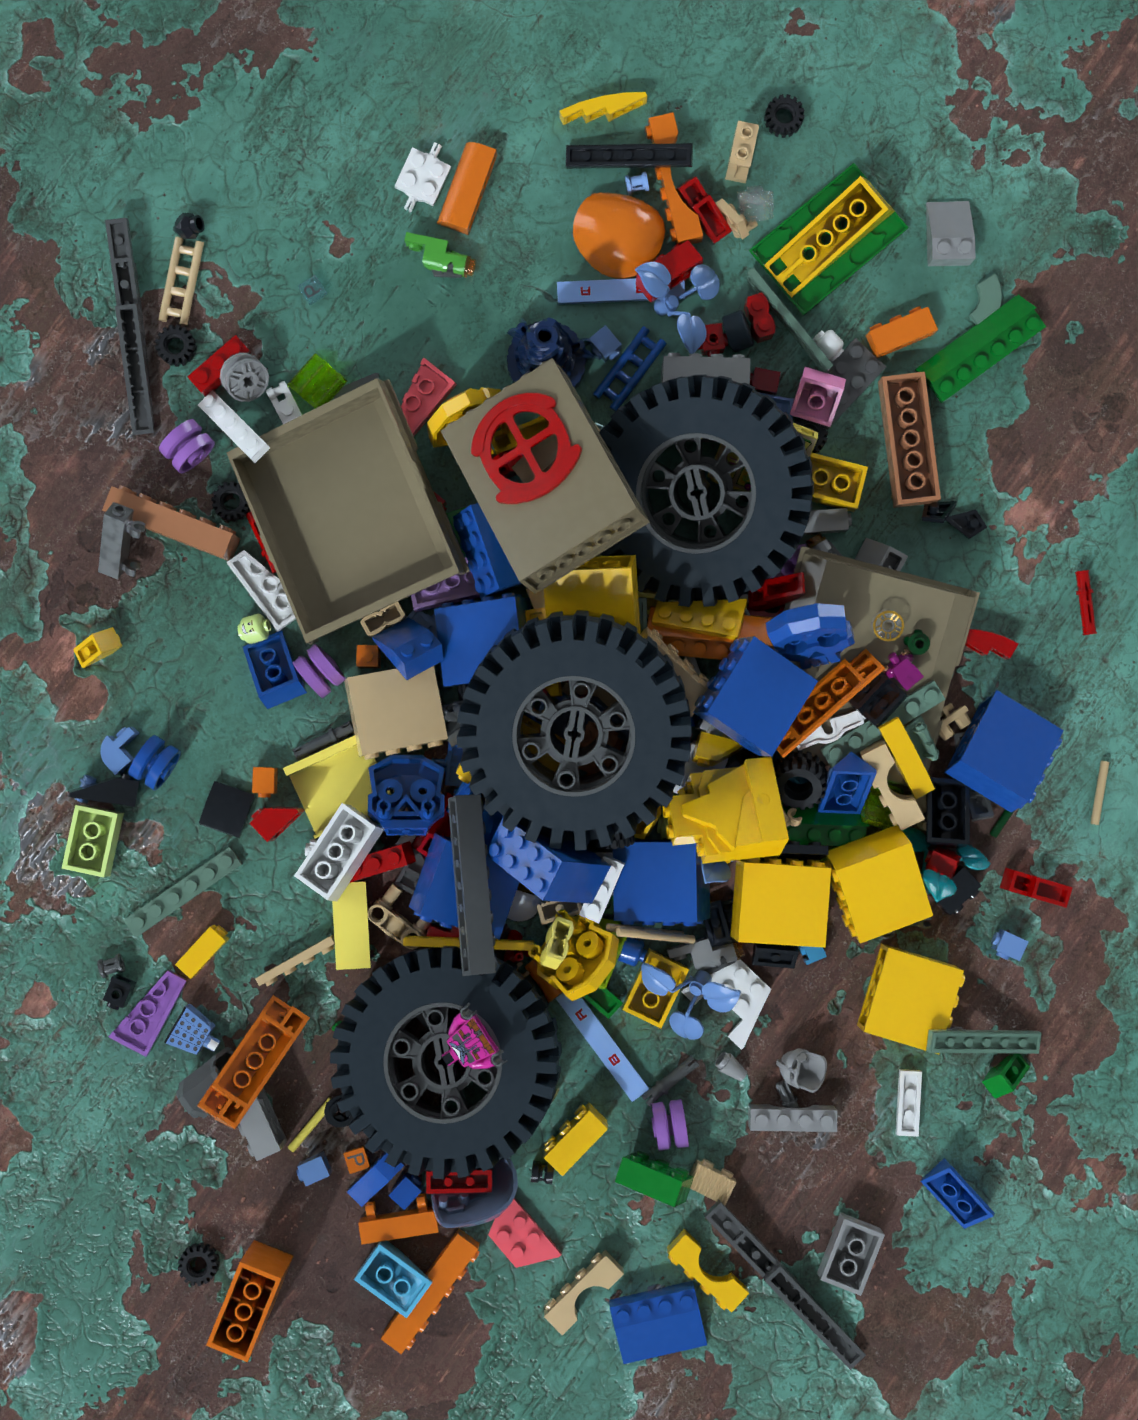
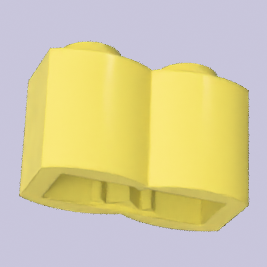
M557 917L546 933V946L540 956L541 965L556 970L563 962L568 953V940L573 934V921Z

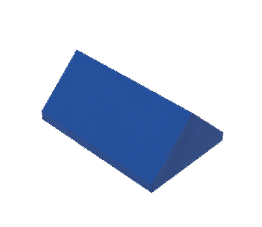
M850 752L833 767L827 782L826 791H824L825 796L821 798L818 806V812L860 814L877 774L876 769L853 752Z
M945 1158L921 1179L922 1184L964 1229L991 1218L995 1214Z

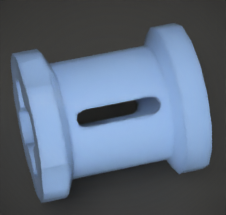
M646 171L642 172V175L625 176L628 195L640 190L649 191Z

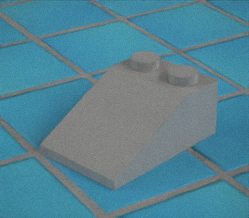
M969 201L926 202L928 266L971 265L976 259L975 234Z

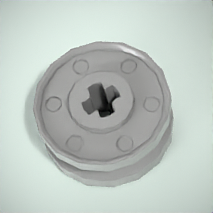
M238 353L224 362L220 370V381L222 386L235 400L250 402L265 392L269 382V374L265 366L254 355Z

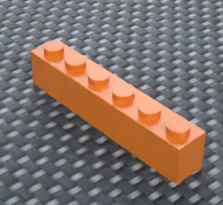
M458 1228L425 1274L433 1281L428 1290L407 1318L399 1312L395 1314L382 1332L381 1340L400 1354L405 1349L410 1350L416 1341L414 1337L417 1332L422 1333L429 1323L427 1321L428 1317L438 1312L442 1305L439 1302L444 1296L448 1298L454 1289L453 1283L456 1279L461 1280L467 1271L465 1267L469 1261L473 1263L478 1257L480 1243Z

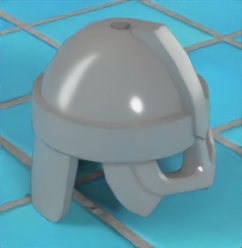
M798 1048L788 1051L781 1059L776 1061V1065L779 1067L785 1082L798 1089L801 1088L815 1093L825 1079L827 1061L822 1055Z

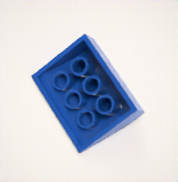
M693 1281L609 1300L623 1364L707 1345Z

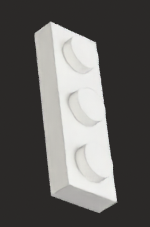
M604 855L603 860L610 864L611 867L592 904L584 903L579 914L596 923H599L625 864L608 855Z
M899 1069L896 1135L919 1137L921 1070Z

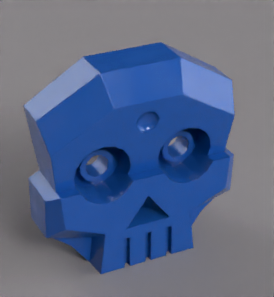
M815 603L785 610L766 622L767 635L774 646V650L789 661L800 662L802 670L811 668L812 665L817 667L820 664H829V662H840V653L855 643L851 623L846 621L844 605Z
M391 755L369 767L372 793L368 795V816L379 823L387 836H426L431 826L444 817L445 795L441 794L445 768L423 755ZM388 790L394 791V793L391 795L387 794L386 792ZM425 790L427 793L421 795L419 791Z

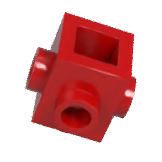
M722 323L705 325L707 331L706 339L698 350L702 351V356L707 355L708 357H711V354L723 353L725 346H728V338L726 333L723 334Z

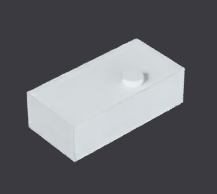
M341 803L294 876L326 900L338 901L384 830L380 825L353 806Z

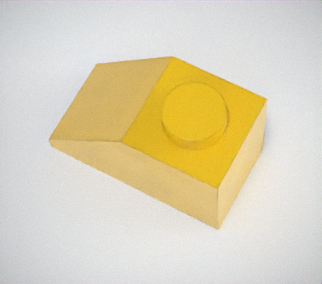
M111 627L91 634L73 650L82 668H85L113 654L122 647L119 635Z
M701 731L697 737L692 761L697 762V765L700 767H713L738 753L742 745L734 740Z

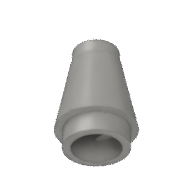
M722 1052L715 1061L718 1071L738 1081H742L747 1075V1071L731 1053Z

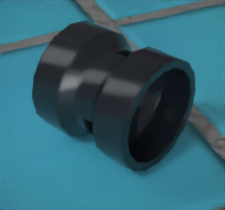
M533 1160L531 1182L538 1183L543 1181L545 1184L552 1185L554 1168L548 1162L542 1164L540 1161ZM543 1167H545L544 1178H542Z

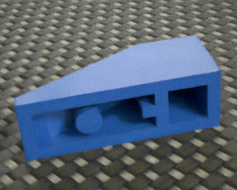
M384 1152L347 1190V1193L362 1207L405 1166V1163L401 1162L395 1167L387 1164L385 1160L388 1154Z

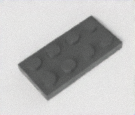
M856 338L832 362L834 365L833 371L829 374L846 379L844 391L832 425L886 368Z

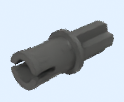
M785 1080L777 1082L776 1088L782 1098V1106L786 1108H800L797 1102L798 1097L794 1096L790 1085Z

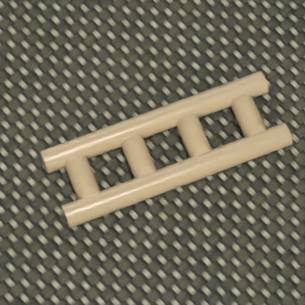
M175 237L158 320L167 322L168 316L179 317V324L188 326L204 242L196 241L195 247L182 245L183 238ZM180 254L193 256L190 268L178 266ZM176 274L189 276L186 289L174 287ZM172 295L184 297L182 309L170 307Z
M611 923L606 925V931L614 932L619 937L694 944L695 942L694 935H685L683 931Z

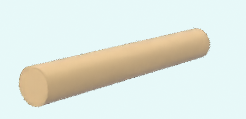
M1107 761L1100 762L1090 824L1099 825L1109 768V762Z

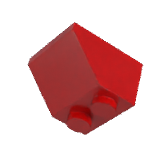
M264 807L258 809L251 816L253 820L249 824L267 842H270L284 832L305 810L300 807Z

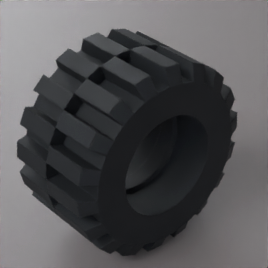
M798 750V753L791 751L786 757L783 758L781 756L780 760L777 759L774 771L780 799L783 802L782 806L786 808L791 806V808L805 810V807L813 808L814 803L819 804L821 798H824V791H826L827 770L823 761L819 762L820 758L817 755L813 757L811 752L807 751L805 754L803 750ZM793 777H804L808 779L809 782L804 784H796L791 782L789 779Z

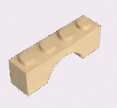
M883 738L861 750L860 754L862 757L860 758L877 771L872 786L874 789L879 788L881 795L878 797L884 808L888 806L892 813L889 814L893 825H899L902 831L924 820L925 817L913 794H898L888 786L887 775L895 761Z
M606 1250L601 1254L599 1252L595 1254L590 1260L591 1264L586 1269L584 1267L580 1269L575 1275L576 1279L571 1284H565L560 1290L561 1294L556 1299H550L544 1306V1318L561 1335L578 1320L575 1301L583 1290L592 1286L610 1289L624 1275L623 1267Z

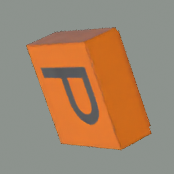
M365 1145L343 1153L349 1174L371 1167Z

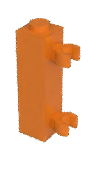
M421 1193L416 1197L417 1209L380 1215L376 1213L375 1201L367 1202L365 1205L367 1217H361L358 1222L361 1245L438 1233L440 1224L435 1217L433 1206H427L426 1193Z

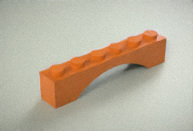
M674 112L648 119V126H645L647 139H651L652 144H676L678 129ZM670 167L655 168L656 178L661 180L662 188H660L662 201L666 200L667 208H665L666 220L671 221L672 229L669 230L671 241L676 242V244H682L687 240L691 244L702 242L703 233L699 216L680 198L672 180Z

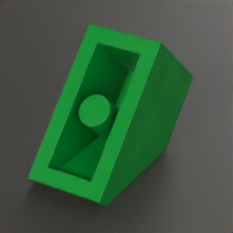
M1011 1053L990 1069L982 1083L995 1099L1016 1089L1030 1066L1021 1054Z

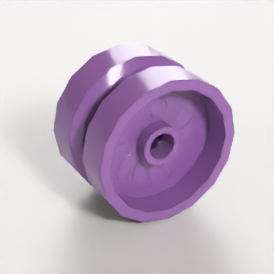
M189 419L178 425L165 437L159 446V451L166 459H173L172 465L179 473H185L194 468L207 457L215 446V441L207 433L201 434L202 427L194 419Z
M315 643L307 650L308 656L313 663L303 656L298 657L292 663L308 685L321 698H325L332 692L326 678L336 686L343 683L346 678L331 656Z
M682 1100L670 1101V1115L666 1114L663 1102L651 1103L654 1138L657 1140L658 1151L670 1150V1136L674 1137L675 1146L678 1149L689 1147Z

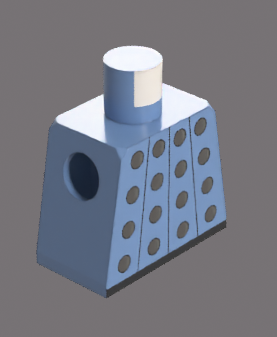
M188 1004L182 1010L164 1042L197 1055L203 1047L215 1052L221 1041L211 1035L215 1024L193 1005Z

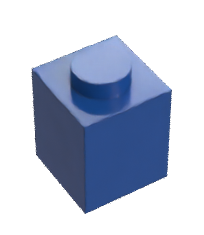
M407 1172L391 1189L388 1196L405 1210L422 1192V1180L417 1175H411Z

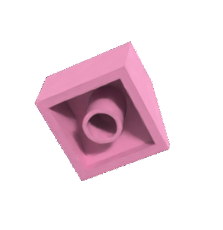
M804 367L789 415L831 427L844 391L846 379Z

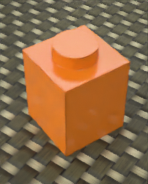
M357 645L356 667L381 668V649L377 645Z
M253 767L252 793H258V797L271 798V794L277 793L278 768Z

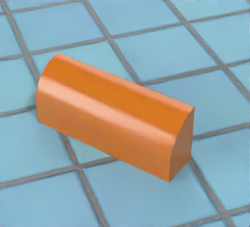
M467 142L465 144L437 221L438 225L469 235L497 158L496 149L475 142Z

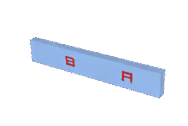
M636 278L557 282L558 305L649 301L637 287ZM685 280L672 288L668 294L676 297L685 292Z
M563 992L559 994L556 1000L629 1099L633 1102L649 1090L647 1084L585 1000L581 997L571 1001Z

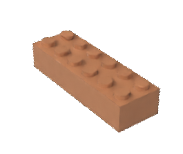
M925 372L883 376L878 381L893 508L938 502L941 500Z
M121 485L119 488L111 486L102 511L106 512L113 502L133 509V521L144 522L146 524L145 529L227 561L234 557L240 538L235 535L236 531H233L231 528L221 524L217 528V524L206 518L200 517L197 520V516L183 509L176 512L177 508L172 507L170 504L162 501L156 504L157 501L147 495L140 493L139 496H136L137 493Z

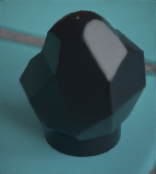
M182 213L176 219L173 231L182 238L196 239L199 233L204 231V221L199 215L194 216L193 213Z

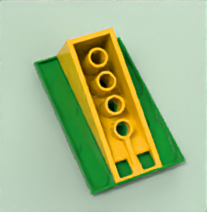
M853 163L749 251L799 311L806 315L902 235L909 227L856 164Z

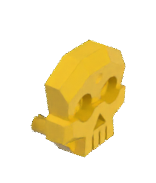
M481 387L480 390L469 388L446 400L427 422L428 437L433 448L448 446L441 430L446 428L450 422L458 420L467 411L475 409L487 398L501 392V389ZM507 423L499 426L503 434L511 433Z
M562 909L558 913L562 915L561 918L573 921L574 929L571 938L568 940L567 956L560 966L555 970L541 965L540 956L546 946V941L541 947L537 944L532 945L531 947L535 952L529 949L528 954L537 961V975L555 989H560L566 997L574 1001L596 991L615 967L619 939L614 934L603 930L596 922L580 915L571 916L566 910Z

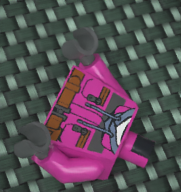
M467 1003L453 1019L448 1034L450 1038L447 1040V1043L451 1049L442 1054L443 1060L448 1066L459 1060L463 1067L469 1066L472 1069L500 1067L507 1063L508 1060L504 1061L500 1058V1054L504 1053V1051H498L497 1045L477 1017V1010L474 1012L469 1011L468 1006L470 1003Z

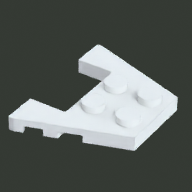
M739 958L735 963L710 975L712 977L711 982L720 983L731 989L741 991L739 1000L732 1010L742 1020L727 1036L742 1050L771 988ZM690 987L682 988L681 992L692 1001L694 995L690 992ZM703 994L698 996L695 1004L703 997Z

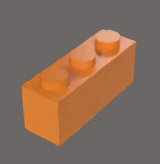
M921 306L910 310L909 315L904 317L897 315L889 320L890 323L883 326L882 323H878L870 327L866 338L873 355L876 358H880L933 336L938 331L929 307L921 309Z

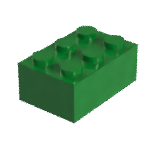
M642 1151L631 1153L622 1158L615 1179L616 1183L672 1207L686 1202L694 1179L693 1176L688 1175L689 1171L679 1167L676 1169L669 1167V1163L661 1159H657V1161L650 1159V1155Z

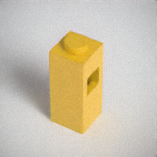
M220 925L210 926L175 965L190 979L194 978L230 939L226 936L228 934L227 931Z

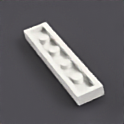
M213 390L198 404L254 463L270 449Z

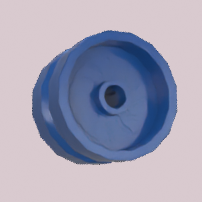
M153 735L145 742L135 756L128 773L137 780L145 778V785L155 791L163 785L172 773L181 756V751L172 745L165 748V741Z

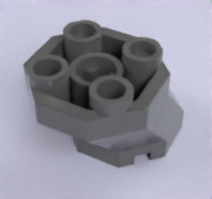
M224 1048L179 1083L176 1096L191 1117L206 1118L209 1115L197 1107V1105L233 1054V1051H230L232 1048Z

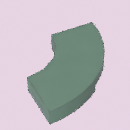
M996 274L975 286L978 292V304L969 315L974 325H978L1001 306L1002 293Z

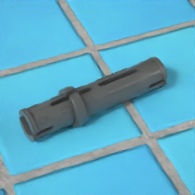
M348 721L334 729L330 728L325 734L294 748L293 752L296 759L300 761L354 734L353 724L351 721Z
M692 1055L661 1081L657 1080L655 1082L656 1085L641 1095L644 1100L652 1095L646 1101L649 1107L651 1103L657 1101L662 1095H667L669 1093L668 1090L700 1066L696 1061L688 1066L695 1060Z

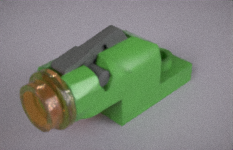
M406 232V246L416 252L424 250L423 266L431 270L434 277H473L476 259H471V256L462 255L452 250L449 252L448 240Z

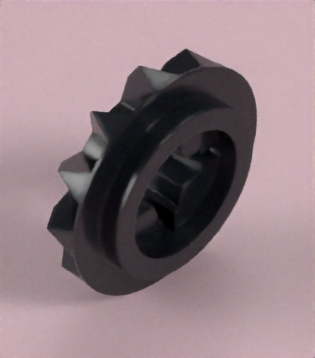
M342 1093L336 1097L332 1096V1099L326 1102L324 1110L327 1122L334 1127L349 1126L354 1119L349 1110L345 1111L346 1116L341 1114V1112H337V1102L343 1097Z

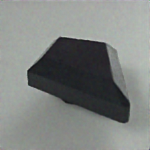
M957 501L924 504L922 521L944 523L956 507Z
M976 509L948 516L945 520L968 539L987 528Z

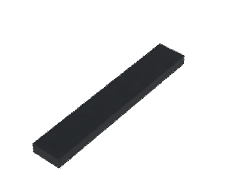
M692 143L566 145L565 167L567 169L692 167L693 165Z

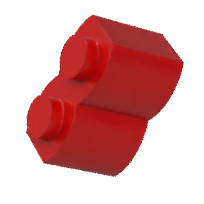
M762 292L748 296L744 305V311L751 323L753 339L757 343L772 339L775 333V322L768 313L769 304L766 296Z

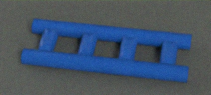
M645 326L641 328L593 393L597 399H600L603 394L611 399L613 403L610 405V408L614 411L620 408L667 344L663 339H660L656 344L646 337L650 330ZM641 343L651 350L644 361L634 354ZM628 360L639 367L632 377L621 371ZM615 377L626 384L619 395L609 388Z

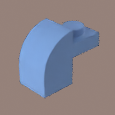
M124 727L116 734L118 738L115 739L114 736L107 735L102 742L101 758L114 775H121L131 766L134 760L125 749L140 734L134 727Z

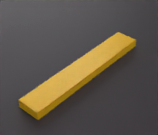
M405 936L403 938V946H456L460 948V940L455 937ZM495 939L493 947L494 950L529 951L531 949L534 951L531 946L535 942L533 940Z

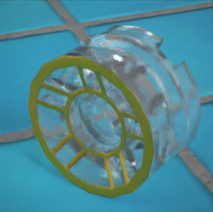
M884 609L873 616L871 629L879 639L894 641L903 633L904 621L895 611ZM886 621H890L892 624L888 630L884 629L883 626Z

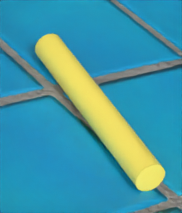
M331 1097L324 1102L288 1145L290 1151L295 1152L325 1116L326 1102H329L332 1099Z

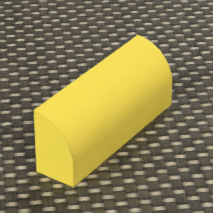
M354 881L348 884L338 901H332L336 970L371 968L366 881Z

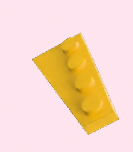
M738 599L730 603L728 600H718L715 606L709 607L703 606V600L693 601L690 607L678 606L679 601L657 602L652 625L736 640L739 638L748 602L747 599Z

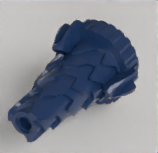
M522 318L519 320L520 323L516 328L508 330L507 334L513 337L507 355V368L512 383L518 381L524 374L538 368L542 362L553 358L567 374L573 387L576 389L584 377L586 363H588V360H594V355L585 349V347L591 344L590 339H579L577 334L571 331L568 326L562 325L553 318H546L529 325ZM548 333L551 335V339L547 342H542L539 339L541 334Z

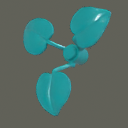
M911 827L902 830L912 843L913 850L915 852H924L920 873L922 874L926 893L932 894L936 902L954 895L957 887L949 877L940 875V873H936L933 870H925L927 866L925 859L929 852L927 848L931 845L926 842V835L918 829ZM970 845L961 849L957 848L956 850L957 854L961 856L960 861H963L968 868L984 870L991 865L983 853Z

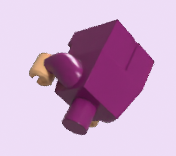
M904 649L905 652H901L899 656L895 652L888 656L891 662L884 666L885 670L882 673L888 678L894 677L907 691L924 676L912 664L914 660L913 655L908 649Z

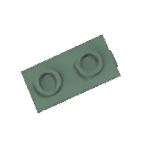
M920 715L907 725L905 730L921 761H924L926 758L935 761L939 758V751L927 729V725Z

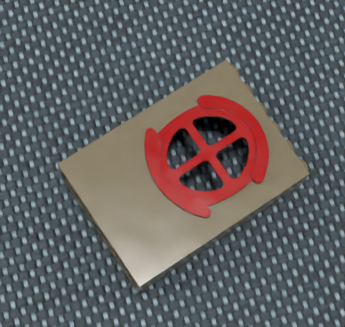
M553 358L542 362L538 368L524 374L518 381L504 387L501 392L487 398L481 405L467 411L464 416L450 422L446 428L441 430L519 582L534 594L650 523L570 379ZM520 412H533L546 418L549 421V426L526 440L519 430L514 416ZM507 423L517 442V446L499 459L493 460L491 452L493 436L501 424ZM555 434L558 441L556 459L547 472H542L532 454V447ZM524 455L535 478L529 483L513 482L501 475L500 468L516 457Z

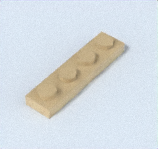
M334 934L255 978L258 985L260 986L265 983L266 986H269L278 981L276 976L282 973L287 976L297 970L295 966L301 962L306 965L315 960L314 955L322 952L324 955L333 950V944H335Z

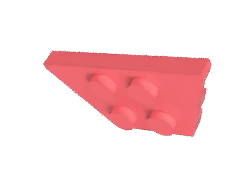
M515 1197L510 1206L499 1217L494 1219L488 1236L516 1268L558 1258L562 1255V1252Z

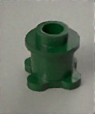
M915 629L912 635L906 636L903 639V643L908 645L912 655L924 654L930 647L928 636L923 634L920 629ZM921 640V645L916 647V641Z

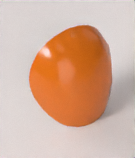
M610 192L594 193L582 202L573 222V237L579 252L595 270L611 278L625 279L636 276L635 268L644 263L653 262L664 242L665 227L659 212L646 202L629 195Z

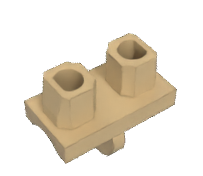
M952 703L943 706L941 717L943 716L944 718L941 720L942 725L939 736L944 741L955 734L948 724L955 721L959 728L963 729L971 723L966 713L969 710L965 705L959 707L951 714H949V711L954 708Z

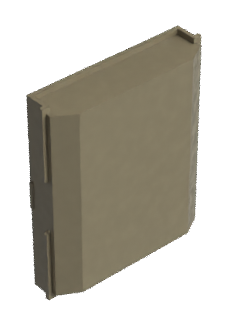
M376 378L259 436L270 449L256 463L239 447L227 452V456L260 532V538L269 560L274 565L305 642L310 643V645L319 642L318 638L456 574L464 575L470 572L441 502L437 501L416 452L418 446L389 379L383 381Z
M801 546L794 574L804 573L805 594L796 600L786 603L783 612L815 603L844 605L846 621L851 623L855 643L845 648L840 653L841 661L846 659L849 663L863 650L867 649L883 666L888 665L891 662L888 659L891 653L895 652L899 656L901 652H905L904 649L909 650L908 645L903 643L904 637L912 635L915 629L922 630L923 634L928 636L930 640V647L924 654L913 655L914 660L912 664L917 667L924 677L907 691L894 677L889 679L907 695L934 680L946 699L954 669L960 664L980 592ZM883 611H894L904 621L903 633L894 641H883L874 633V620ZM885 613L884 615L886 618L891 619L894 614ZM882 614L880 617L882 620H884L885 617ZM895 615L892 619L895 621L898 616ZM880 618L877 619L875 627L881 625L882 621ZM900 618L895 623L890 619L882 623L883 631H893L891 639L897 637L901 631L902 622ZM883 631L877 632L880 637L885 639ZM886 633V639H890V633ZM921 640L916 641V647L921 645ZM790 661L801 669L800 662ZM829 662V664H820L817 667L812 665L811 668L803 669V671L819 682L840 662ZM945 700L921 714L935 746L942 725L940 717ZM847 702L822 724L824 732H832L830 723L832 717L846 714L855 710V708ZM914 718L913 720H911V721H909L908 723L904 724V725H903L904 728H905L907 725H909L912 721H914L916 718ZM817 743L802 749L803 753L811 752L813 757L817 755L820 758L819 762L823 761L825 765L830 766L820 750L826 744ZM797 747L792 750L794 753H798ZM860 752L856 753L858 757H862ZM926 758L922 763L928 773L931 760ZM894 763L888 772L887 781L908 786L897 765Z

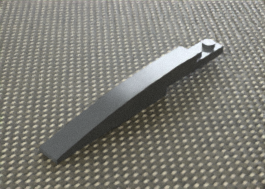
M128 218L105 220L117 304L115 311L132 434L155 433L137 267L133 258Z
M720 1200L704 1213V1217L850 1370L866 1356L861 1348L786 1267Z

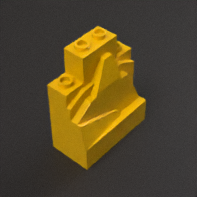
M772 757L745 759L744 764L739 767L690 773L684 785L686 795L673 796L669 805L662 807L663 816L668 819L666 832L668 839L671 838L672 846L697 843L696 851L697 855L701 856L702 864L778 856L782 853L789 840Z

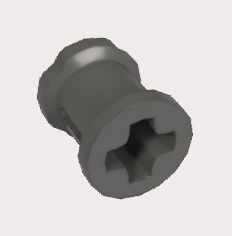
M120 953L116 954L113 958L97 961L98 970L102 978H106L109 974L118 971L120 973L125 972V963Z

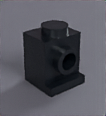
M118 974L112 976L103 998L107 1002L106 1006L115 1010H119V1007H126L137 982ZM115 990L120 993L119 998L114 996Z

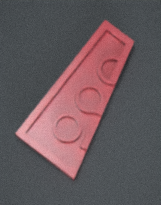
M424 357L417 374L415 373L408 392L405 393L402 399L403 403L401 405L413 437L457 385Z

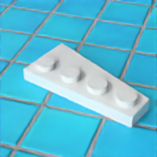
M245 550L227 561V565L277 632L296 620L278 577L269 572Z

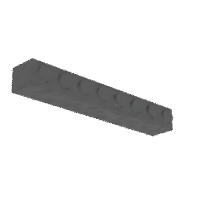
M480 794L476 796L455 795L448 798L462 976L496 973L497 958L494 955L493 947L495 945V935L492 933L493 913L490 910L492 895L491 890L488 888L490 871L486 865L488 848L484 841L486 826L482 818L484 803L481 800Z

